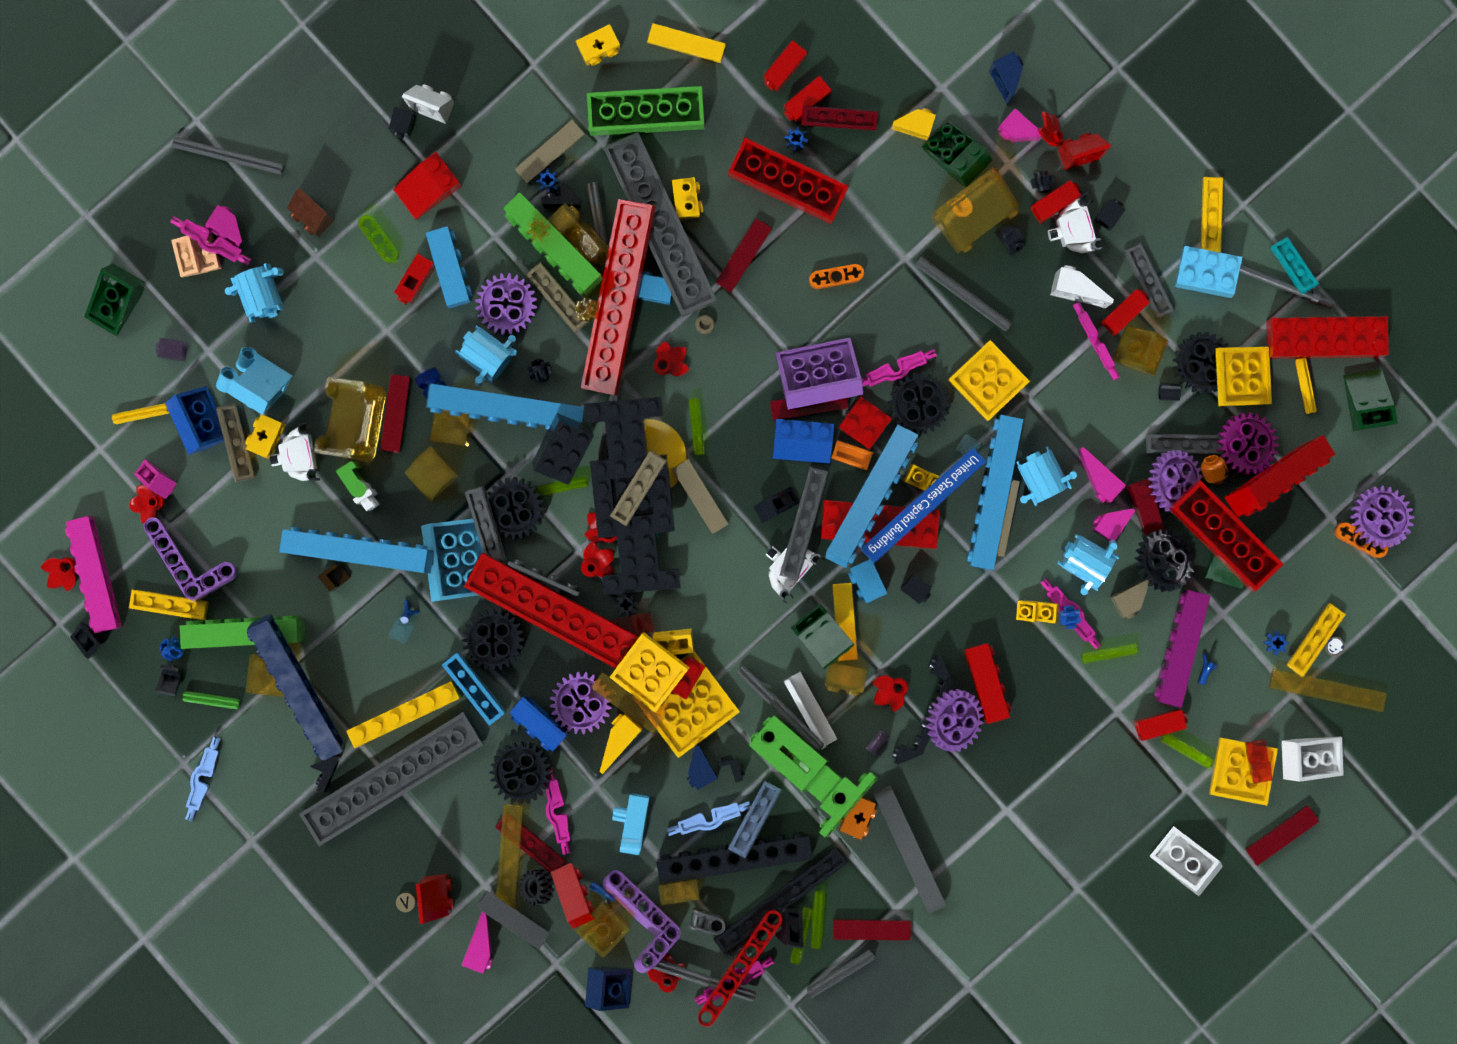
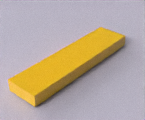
M652 23L647 40L649 44L721 63L726 43Z
M1203 177L1201 249L1221 253L1223 177Z
M852 583L832 584L835 621L854 643V646L840 656L838 661L857 660Z
M132 589L129 608L206 620L209 601L200 600L193 602L185 597Z
M1328 603L1286 666L1301 677H1304L1346 614L1333 604Z

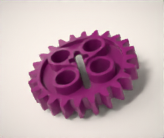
M1251 412L1246 413V416L1244 413H1240L1239 416H1232V420H1226L1227 426L1223 425L1220 427L1224 432L1217 434L1222 438L1216 441V443L1221 444L1217 451L1223 452L1220 457H1225L1226 464H1231L1230 470L1237 468L1236 473L1243 471L1244 475L1250 472L1251 474H1256L1257 471H1264L1263 467H1269V462L1275 461L1272 455L1278 454L1274 448L1278 447L1279 444L1274 443V440L1279 437L1273 436L1276 429H1269L1272 423L1265 424V417L1259 420V414H1255L1252 417ZM1243 426L1247 428V435L1242 432ZM1258 437H1261L1263 440L1262 446L1258 443ZM1233 442H1235L1238 446L1237 451H1235L1232 447ZM1249 452L1253 455V461L1248 459Z

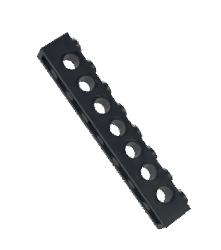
M804 832L793 833V837L786 838L785 835L774 836V840L766 841V838L756 839L750 849L758 851L759 855L755 859H751L747 855L746 858L740 856L737 862H732L729 860V855L734 852L728 849V844L717 846L715 850L701 848L698 849L697 853L683 851L679 852V856L671 857V854L661 855L660 859H657L656 864L659 882L662 885L811 860L813 858L809 835L804 834ZM789 843H794L797 846L796 850L792 853L786 851V846ZM770 846H774L778 849L776 855L770 856L767 854V849ZM718 856L721 862L718 865H712L710 858ZM699 859L702 865L699 868H693L691 861ZM679 862L683 868L681 871L676 872L672 869V864Z

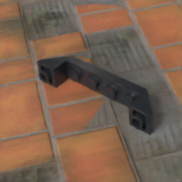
M937 655L929 663L928 668L931 669L929 673L943 678V681L938 682L935 689L937 693L936 698L930 701L928 710H934L932 703H938L937 697L943 699V692L948 694L952 685V680L942 657ZM926 717L923 718L920 728H923L920 736L917 735L914 740L913 746H916L915 749L902 744L899 745V748L895 747L891 756L894 758L893 762L895 764H901L924 753L930 739V735L927 733L931 730L926 727V725L930 724Z

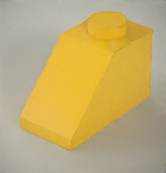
M926 108L917 109L895 120L891 129L928 140L936 115Z

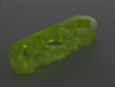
M371 215L361 216L358 220V226L386 263H395L399 258V252ZM366 219L368 221L372 220L370 225L375 230L372 233L368 227L363 228ZM375 235H383L384 241L381 244H375L373 241ZM386 246L390 252L394 251L392 259L389 257L385 258L387 253L383 247Z

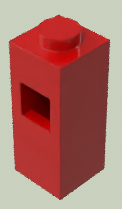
M792 40L765 73L763 78L764 84L773 91L775 89L779 92L806 59L807 51Z
M818 76L784 105V115L789 121L799 122L802 119L803 106L817 107L831 95L832 90Z
M1070 180L1033 204L1030 209L1041 224L1080 198L1081 189Z
M417 253L394 291L398 296L397 300L405 305L408 302L413 305L434 271L435 264Z
M1134 290L1100 323L1115 336L1150 303L1147 300L1149 297L1142 290Z
M1174 709L1136 720L1134 725L1138 739L1145 741L1187 729L1186 723H1188V718L1181 709Z

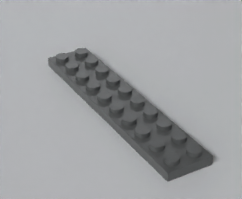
M634 133L603 147L627 200L656 206L648 245L682 318L716 303L715 294L639 133Z
M463 712L304 810L299 815L320 847L478 749L484 743Z

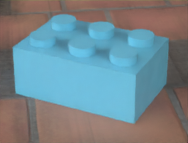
M1184 246L1174 287L1232 298L1235 294L1242 257Z

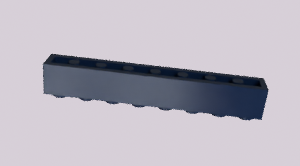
M272 614L250 623L247 628V636L256 645L258 656L264 659L266 669L276 680L277 689L284 694L287 706L292 708L296 722L303 727L304 735L307 740L311 741L315 755L319 756L321 761L343 752L345 743Z

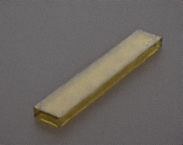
M1272 669L1268 687L1380 712L1384 710L1387 693L1308 676L1301 677L1298 674Z
M504 804L496 897L515 909L523 806Z

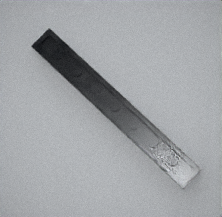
M836 846L726 928L723 933L715 936L713 940L725 955L752 934L767 911L776 910L781 913L784 908L790 907L845 866L848 861ZM770 914L768 922L775 918L777 914Z

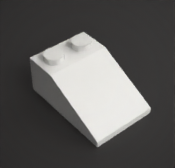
M424 84L422 87L415 85L402 95L410 110L445 124L454 106L451 95L442 91L440 94L434 92L432 87Z
M1064 266V268L1061 267L1055 273L1050 295L1102 308H1107L1113 303V298L1083 273L1076 271L1075 267Z
M1342 737L1283 740V779L1300 782L1343 776Z
M1174 826L1150 855L1154 861L1198 896L1201 895L1223 867L1219 860Z

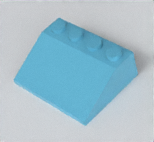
M466 519L422 525L423 544L428 546L427 550L434 551L431 574L428 573L431 602L477 596L478 594L464 587L483 552L474 520Z

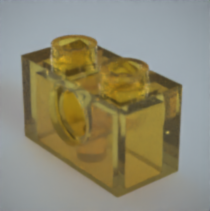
M566 203L549 218L550 223L566 240L582 225L579 212L574 206L571 205L569 207Z
M576 222L565 235L589 263L600 264L607 256L609 247L588 224Z
M697 879L662 885L659 883L658 885L661 905L700 899Z

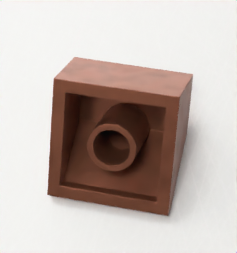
M300 188L296 190L287 207L291 211L289 215L297 223L301 220L305 224L303 228L311 236L315 233L319 237L334 220Z

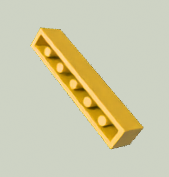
M453 680L346 732L353 747L356 748L462 698V695Z

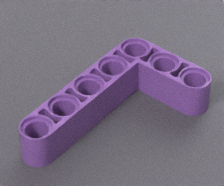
M149 518L145 521V532L181 591L189 600L193 602L200 601L236 579L238 571L229 562L221 563L196 578L164 524L157 518ZM154 523H158V530L155 532H151V525ZM168 539V546L160 548L161 541ZM177 555L178 562L170 564V558ZM225 568H232L231 575H223ZM187 571L188 578L180 580V574ZM214 577V585L208 587L206 585L207 579ZM194 587L198 588V594L191 597L189 595L190 590Z
M614 870L603 879V887L654 936V939L636 958L634 964L638 972L647 973L659 963L681 936V931L622 872ZM611 878H614L616 880L617 885H614L611 882ZM625 891L630 893L631 898L626 897ZM639 904L644 907V912L639 909ZM653 918L658 920V925L654 924ZM667 931L671 932L672 939L667 936ZM655 945L660 947L661 952L656 951ZM643 958L648 961L649 966L644 965Z

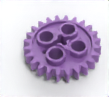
M501 273L500 279H497L494 275L493 282L487 279L488 286L481 285L484 291L477 292L481 299L475 300L476 303L480 304L475 309L481 311L477 316L479 318L484 317L481 323L483 325L489 323L488 330L495 327V334L501 330L503 336L506 334V331H509L510 335H513V330L520 333L519 327L521 326L527 329L525 323L532 324V321L529 319L530 316L536 317L532 310L538 309L537 306L533 305L538 300L537 298H532L535 291H529L531 285L524 286L526 280L522 279L519 282L518 275L512 279L511 273H508L507 278ZM497 289L503 291V295L500 298L493 297ZM519 291L522 293L520 300L512 299L514 292ZM506 300H508L510 304H523V307L509 305L505 309L501 304H490V301L506 303ZM499 308L501 314L498 317H492V310ZM518 310L520 312L519 318L511 319V312Z
M1181 450L1162 453V457L1156 458L1157 463H1152L1155 469L1149 471L1153 474V477L1148 478L1153 483L1149 486V488L1154 489L1151 495L1157 496L1155 502H1160L1159 507H1165V511H1171L1169 507L1196 481L1204 477L1198 473L1201 471V468H1196L1198 461H1192L1193 456H1188L1187 452H1181Z
M1375 486L1371 488V491L1369 489L1365 490L1364 494L1358 495L1360 500L1357 499L1353 502L1356 506L1351 508L1355 514L1351 515L1350 518L1356 520L1351 525L1358 527L1354 532H1361L1360 539L1366 537V544L1373 541V547L1380 544V548H1385L1386 545L1390 548L1394 544H1400V540L1406 539L1405 534L1411 533L1408 528L1414 525L1409 522V520L1414 518V516L1409 515V512L1413 509L1406 507L1410 502H1403L1402 500L1405 496L1398 497V490L1391 493V487L1385 490L1384 486H1380L1378 489ZM1379 500L1383 501L1384 508L1380 506ZM1366 513L1371 515V521L1367 518ZM1393 514L1398 517V522L1393 519ZM1380 526L1385 529V534L1381 533Z
M577 672L574 678L571 673L569 674L570 680L563 677L564 684L557 683L559 690H552L556 696L550 697L551 700L555 701L550 707L556 710L551 714L558 715L555 721H562L561 728L567 725L568 732L574 728L575 734L578 733L579 729L585 734L588 728L592 733L593 726L597 729L600 728L599 721L605 724L606 721L603 716H610L606 710L612 709L610 705H607L608 702L612 701L611 698H607L611 691H604L607 684L601 686L600 682L602 679L600 678L595 681V674L588 678L587 672L584 673L583 677H581L580 672ZM581 684H585L589 688L586 695H582L578 691ZM571 689L575 690L580 700L585 699L584 706L592 714V717L587 715L582 706H577L578 700L570 691ZM566 695L571 696L573 699V703L570 706H566L563 703V697ZM597 700L600 704L599 709L592 710L589 706L590 701ZM576 711L584 714L583 721L578 722L574 719Z
M949 690V694L943 692V699L937 697V704L932 703L934 710H928L932 715L926 718L930 721V724L926 725V727L931 729L927 734L932 736L931 741L936 743L935 746L945 751L954 752L956 750L960 752L961 747L967 749V743L973 744V737L978 738L976 732L982 731L978 726L984 723L980 721L984 714L979 713L982 707L978 705L979 700L974 699V695L964 690Z

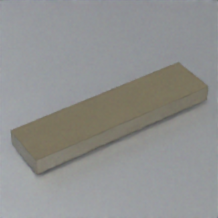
M571 120L516 167L515 171L528 185L540 172L542 173L584 137V132Z
M541 262L526 274L575 333L590 322Z
M237 405L217 407L216 410L234 481L240 482L254 479L255 475L249 452L246 450L247 445L245 444L246 440Z
M652 450L649 451L610 516L625 526L628 525L667 461L665 458Z
M689 459L672 468L711 533L714 534L727 526L728 522Z
M1012 480L997 551V556L1004 557L1020 483V481Z

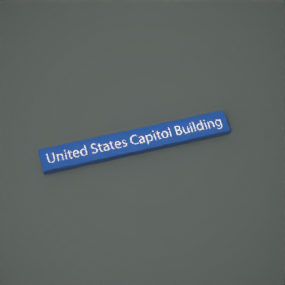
M972 448L861 548V551L873 563H876L986 463V460Z

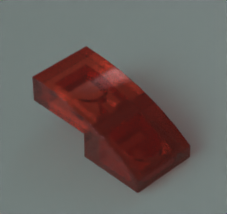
M650 612L612 619L613 623L635 635L654 631Z
M1262 739L1245 742L1252 782L1255 784L1272 781L1271 762L1268 760L1266 741Z

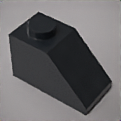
M790 486L753 507L761 522L764 523L800 502Z

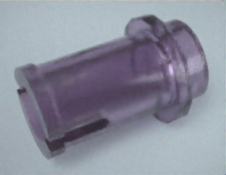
M881 730L875 733V738L866 747L875 756L885 742H889V736Z

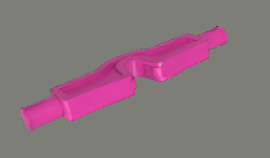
M173 216V219L170 221V223L180 228L181 233L197 241L198 245L206 252L220 254L233 262L238 260L247 266L252 260L241 254V249L232 245L223 237H218L212 244L208 243L207 241L211 234L210 230L188 219L184 222Z
M1080 302L1075 303L1073 307L1078 314V319L1092 347L1098 354L1106 371L1110 373L1113 381L1117 380L1120 376L1105 344L1099 341L1098 331Z
M933 349L926 353L920 351L913 355L899 358L897 360L898 372H894L890 364H885L865 374V378L862 379V387L866 385L872 387L886 380H900L910 370L925 365L927 363L926 360L937 357V354Z
M1047 578L1040 583L1048 591L1046 593L1047 597L1052 603L1059 604V611H1064L1063 606L1071 605L1074 606V609H1079L1081 623L1076 624L1074 630L1085 642L1089 641L1095 650L1100 647L1101 644L1094 637L1096 633L1085 621L1084 613L1080 606L1068 600L1057 586H1052Z
M550 774V776L547 775V778H550L552 781L545 783L549 787L546 789L548 798L546 814L548 820L554 826L557 843H561L562 853L565 855L566 851L567 854L571 853L568 841L571 839L568 817L566 814L557 815L554 813L555 808L564 805V800L558 780H554V774Z
M771 956L761 962L756 960L741 982V985L748 984L754 978L763 974L765 968L774 964ZM745 967L734 968L737 973H742ZM731 979L725 980L726 982L731 983ZM705 988V993L695 998L698 1006L707 1000L713 991L712 988ZM720 995L714 996L713 999H712V1002H713L714 1000H716V999L722 997V996H720Z

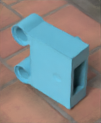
M244 347L241 349L236 362L237 369L243 373L238 376L235 369L231 367L222 368L216 382V387L221 392L230 394L246 404L247 407L263 415L288 389L293 376L257 354L253 348Z
M631 793L627 808H614L612 820L625 823L620 852L639 855L641 852L650 796Z

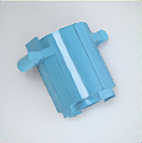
M267 263L264 266L249 269L231 278L233 286L227 287L225 293L234 296L237 293L239 294L246 316L250 322H256L255 318L257 317L264 318L269 316V318H273L278 315L277 310H284L273 279L277 276H282L284 270L282 268H272L271 264Z
M476 325V330L473 334L468 331L463 337L465 339L462 344L463 347L460 352L456 350L455 354L481 373L475 378V385L481 387L485 380L493 384V381L497 379L509 364L513 355H516L517 351L512 348L516 343V338L511 335L502 344Z
M1048 446L1046 447L1048 452L1041 454L1040 451H1037L1027 456V462L1022 465L1017 461L1018 469L1031 492L1028 495H1023L1020 501L1027 503L1032 499L1034 505L1037 506L1039 502L1067 488H1073L1069 480L1075 479L1078 476L1077 472L1072 471L1064 476L1052 450Z
M1075 534L1077 539L1074 543L1070 541L1064 548L1066 551L1063 555L1065 558L1063 562L1058 560L1057 564L1085 581L1084 585L1080 587L1082 595H1087L1090 587L1098 591V588L1110 573L1116 559H1119V555L1113 552L1117 549V542L1111 540L1105 550L1083 536Z

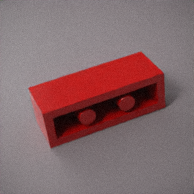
M570 863L552 871L551 875L570 926L575 929L595 920L592 913L595 912L592 902L587 899L589 892L586 885H582L580 880L583 879L580 869L575 868Z

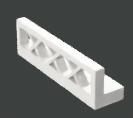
M801 672L784 680L810 730L824 743L822 749L837 740Z

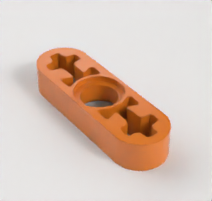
M851 264L814 271L810 275L809 284L814 289H822L859 282L864 276V269L859 264ZM853 268L860 271L858 278H855L854 275H849L847 277L848 280H845V272L843 270L847 269V273H851ZM835 271L840 272L842 275V279L839 282L831 279V274ZM824 273H828L829 284H826V280H822L820 285L812 281L816 275H819V278H825L826 275Z
M1339 523L1335 526L1334 534L1343 542L1374 558H1382L1387 554V545L1385 548H1380L1382 552L1377 554L1376 549L1368 547L1370 544L1373 545V541L1369 544L1365 542L1363 546L1358 545L1356 538L1362 534L1361 532L1354 533L1352 537L1347 534L1341 535L1342 531H1340V528L1347 527V532L1354 533L1357 527L1349 523Z

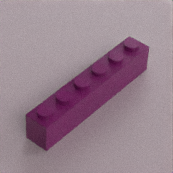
M1184 590L1180 594L1178 604H1180L1179 611L1175 612L1173 619L1175 627L1174 630L1170 631L1168 639L1171 641L1170 646L1164 653L1165 665L1161 667L1159 672L1160 684L1156 686L1154 691L1155 701L1182 708L1210 595L1191 590Z

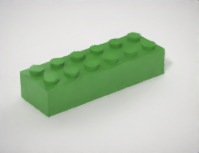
M702 86L587 93L590 136L704 129Z
M520 192L503 208L506 212L504 216L514 227L517 225L520 234L527 241L531 239L533 247L540 254L544 252L546 254L544 257L553 267L556 265L559 267L558 271L565 280H572L573 288L580 295L584 293L588 296L602 282L601 274Z
M298 615L283 616V620H279V616H273L288 643L305 642L304 619H299ZM260 617L244 618V622H241V618L224 619L225 623H222V619L205 620V624H203V620L186 621V625H180L181 649L255 645L247 636V628L250 623L259 620Z

